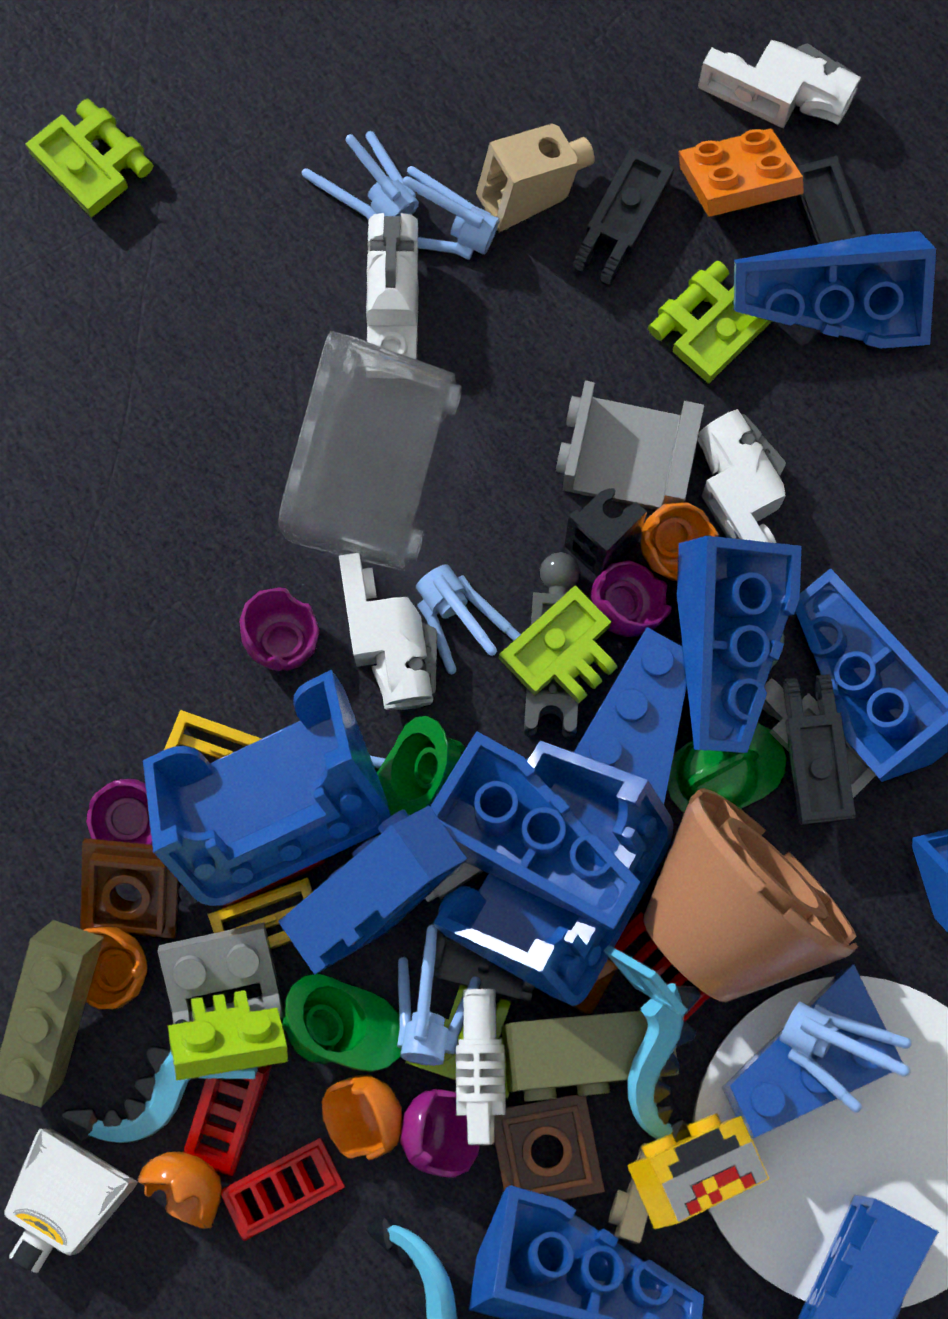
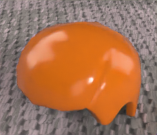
M688 502L663 504L646 519L643 525L641 551L649 567L654 572L672 581H677L679 543L704 536L718 537L719 535L702 509Z
M117 927L84 929L104 937L86 1002L99 1010L123 1007L137 997L142 990L147 974V960L144 951L134 937Z
M356 1075L327 1088L322 1099L323 1121L331 1140L344 1156L352 1159L367 1155V1159L372 1160L393 1150L400 1141L402 1107L388 1084L371 1075Z
M167 1152L151 1159L142 1168L138 1178V1182L145 1185V1195L150 1197L155 1191L163 1190L166 1194L165 1210L169 1215L202 1229L211 1228L221 1202L220 1193L222 1190L220 1177L213 1167L203 1159L183 1152Z

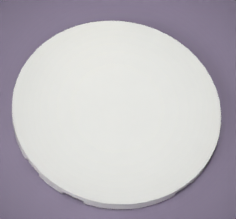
M860 976L886 1030L911 1040L912 1044L908 1049L895 1046L903 1064L910 1068V1074L903 1077L892 1072L850 1092L860 1102L862 1106L860 1112H853L840 1099H836L769 1132L752 1138L769 1180L709 1208L708 1211L723 1236L731 1245V1248L748 1266L778 1288L806 1301L853 1196L859 1195L876 1198L939 1231L904 1297L901 1307L903 1308L932 1298L948 1289V1008L930 996L906 985L885 979ZM834 977L804 982L779 992L747 1013L730 1030L718 1046L701 1080L695 1101L692 1123L715 1113H718L721 1122L736 1117L722 1087L769 1040L773 1039L785 1027L799 1001L808 1004Z

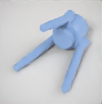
M372 131L366 133V139L388 176L385 175L355 136L351 134L346 136L348 145L377 181L368 193V197L372 201L371 207L307 168L302 171L304 178L366 216L368 220L374 214L384 213L385 216H401V213L412 215L419 204V201L415 198L416 194L412 189L403 184L402 176Z
M413 166L408 167L407 173L411 177H404L403 184L456 215L450 235L458 238L457 243L418 237V248L454 253L470 260L474 250L485 255L493 241L500 218L474 206Z
M448 564L431 570L416 584V589L423 598L417 607L427 620L428 625L437 630V649L448 674H454L456 666L438 620V613L444 619L457 614L477 642L481 644L490 656L495 655L497 649L466 608L468 600L513 641L521 635L472 588L464 575L457 577Z
M433 924L427 927L418 1008L412 1017L408 959L401 957L398 960L400 1030L397 1047L402 1048L401 1058L412 1063L432 1066L443 1064L445 1053L456 1054L458 1037L464 1024L463 997L449 1029L444 1026L445 1018L443 1016L429 1012L438 931L437 927ZM477 976L472 977L467 989H479L481 979Z
M799 1001L791 1013L779 1041L792 1047L788 1059L804 1067L853 1112L861 1111L862 1106L860 1102L812 1058L813 1053L824 1058L831 1044H834L900 1076L906 1077L910 1074L908 1066L837 1031L839 1028L904 1049L911 1047L910 1039L834 1014L817 1004L813 1009Z

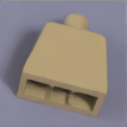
M555 124L545 125L490 142L476 194L485 210L491 213V215L500 218L497 228L498 232L567 198L577 171L594 163L592 146L585 137L568 142L560 127Z

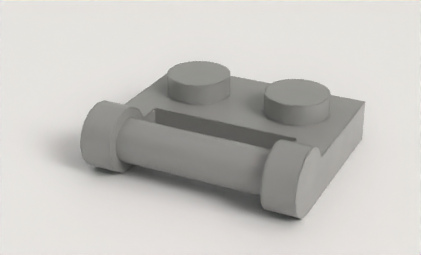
M264 922L159 945L158 955L171 1005L173 1024L179 1019H184L188 1022L194 1021L189 998L260 983L262 996L248 999L250 1012L278 1007L280 1019L285 1017ZM234 1002L227 1003V1009L234 1008ZM214 1006L206 1008V1012L214 1011Z

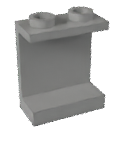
M585 381L582 397L572 396L568 410L566 426L575 427L571 444L561 443L556 472L564 474L562 491L596 497L601 491L614 488L616 492L612 501L630 505L637 502L641 507L657 510L663 504L684 502L704 405L684 401L681 415L594 398L595 382Z

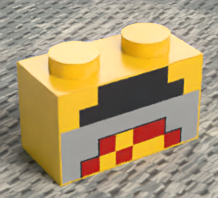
M715 1113L689 1124L687 1127L691 1136L675 1142L673 1135L669 1134L641 1147L645 1157L627 1166L654 1229L678 1224L769 1180L742 1116L721 1122L718 1113Z

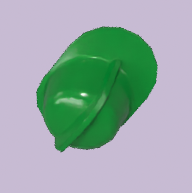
M429 716L415 717L405 725L394 747L377 771L388 802L390 817L403 809L410 816L431 805L466 749L460 741L446 737V733L439 722Z
M759 723L756 725L747 753L694 750V742L692 740L673 756L667 786L670 797L678 808L685 813L690 798L699 789L704 788L723 796L742 809L764 798L778 787L785 774L786 755L783 746L769 733L770 729Z
M321 974L304 976L292 985L286 998V1016L283 1018L282 1028L286 1031L289 1042L296 1053L305 1060L318 1064L334 1062L355 1070L374 1072L389 1067L399 1058L402 1048L397 1047L400 1030L399 1014L386 1000L372 992Z

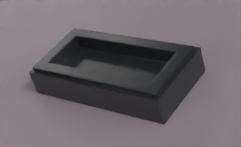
M837 156L797 166L803 176L804 194L796 195V199L813 245L866 236Z

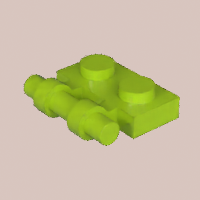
M85 99L76 109V113L83 119L78 125L74 127L62 114L25 145L35 160L92 218L128 188L125 178L119 173L123 168H131L139 178H143L151 172L153 164L145 157L144 148L134 137H126L116 127V119L105 108H98L90 99ZM103 139L111 150L102 156L91 144L94 140Z
M715 261L706 271L699 270L688 281L689 287L676 300L669 299L658 310L659 316L648 326L649 332L659 341L664 339L672 330L680 332L683 336L674 343L673 352L708 384L772 322L763 318L735 312L734 286L728 291L720 284L729 275L727 267L720 261ZM702 301L709 302L713 307L699 320L690 314Z

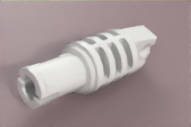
M464 989V1040H458V1045H456L457 1115H467L468 1144L491 1145L494 1143L495 1115H505V1047L502 1045V1039H496L495 989Z

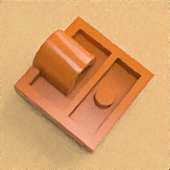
M772 129L749 130L743 133L742 136L721 141H704L695 147L679 151L680 168L708 217L804 194L803 176Z

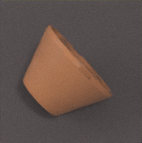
M701 788L690 798L643 916L644 925L649 935L666 958L704 993L718 1001L729 1002L850 956L858 946L855 943L849 945V943L857 936L843 912L819 882L789 851L783 856L772 844L761 835L766 829L747 813L723 796L711 790Z

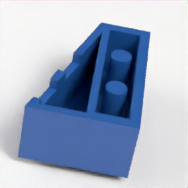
M647 627L574 751L576 754L648 779L663 805L687 686L683 647Z
M430 806L410 816L403 809L386 819L378 827L381 835H377L359 846L352 853L354 857L348 863L333 872L322 885L278 921L314 975L388 933L467 860Z
M854 964L842 969L826 987L806 1004L813 1009L817 1004L834 1014L886 1030ZM838 1028L837 1032L903 1064L894 1045ZM783 1029L773 1039L769 1040L722 1087L735 1116H742L751 1138H756L838 1099L804 1067L788 1059L792 1047L779 1041ZM831 1044L824 1058L814 1053L812 1055V1058L846 1088L849 1093L892 1073V1071L884 1069L834 1044Z
M854 1195L798 1319H896L901 1310L904 1297L939 1231L876 1198Z

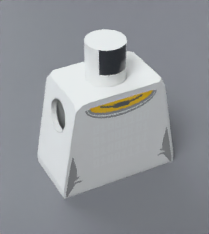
M39 1129L5 1209L4 1215L25 1229L9 1257L20 1266L38 1273L53 1247L69 1256L79 1253L132 1192L138 1181L55 1130Z

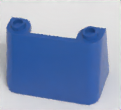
M332 670L307 681L294 694V709L300 721L219 760L209 763L201 752L188 746L171 747L143 760L153 852L194 899L200 903L217 906L233 902L380 832L378 827L390 817L385 793L343 685Z
M539 741L531 757L526 759L534 767L536 774L556 795L559 794L570 806L572 813L592 834H596L640 881L637 891L617 926L612 932L491 874H488L479 891L468 886H461L447 894L440 904L438 916L433 924L448 938L550 996L575 1006L580 1004L591 991L609 958L604 950L608 945L613 948L615 947L664 858L673 835V821L648 779Z

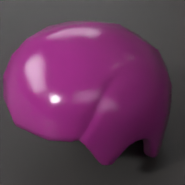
M630 560L610 564L595 579L592 586V603L611 621L610 628L607 630L624 638L642 636L647 627L651 630L655 629L672 610V606L666 603L667 584L655 578L647 567Z
M278 587L257 592L245 603L240 618L241 640L245 650L256 663L275 671H289L301 667L315 653L320 630L310 604L302 603L292 597L286 588Z
M119 779L107 784L94 794L89 803L86 821L91 839L152 845L146 785L144 782L136 779Z
M440 1089L424 1091L412 1100L402 1118L400 1143L409 1162L415 1168L427 1174L449 1178L457 1177L469 1171L478 1156L480 1145L468 1144L467 1115H457L455 1092Z

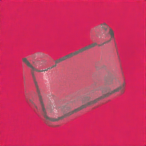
M330 331L323 347L280 507L278 527L289 543L337 555L359 553L361 561L405 572L409 559L417 561L423 542L424 531L416 529V513L440 422L445 420L446 414H456L462 392V385L455 384L456 378L454 373L353 336Z

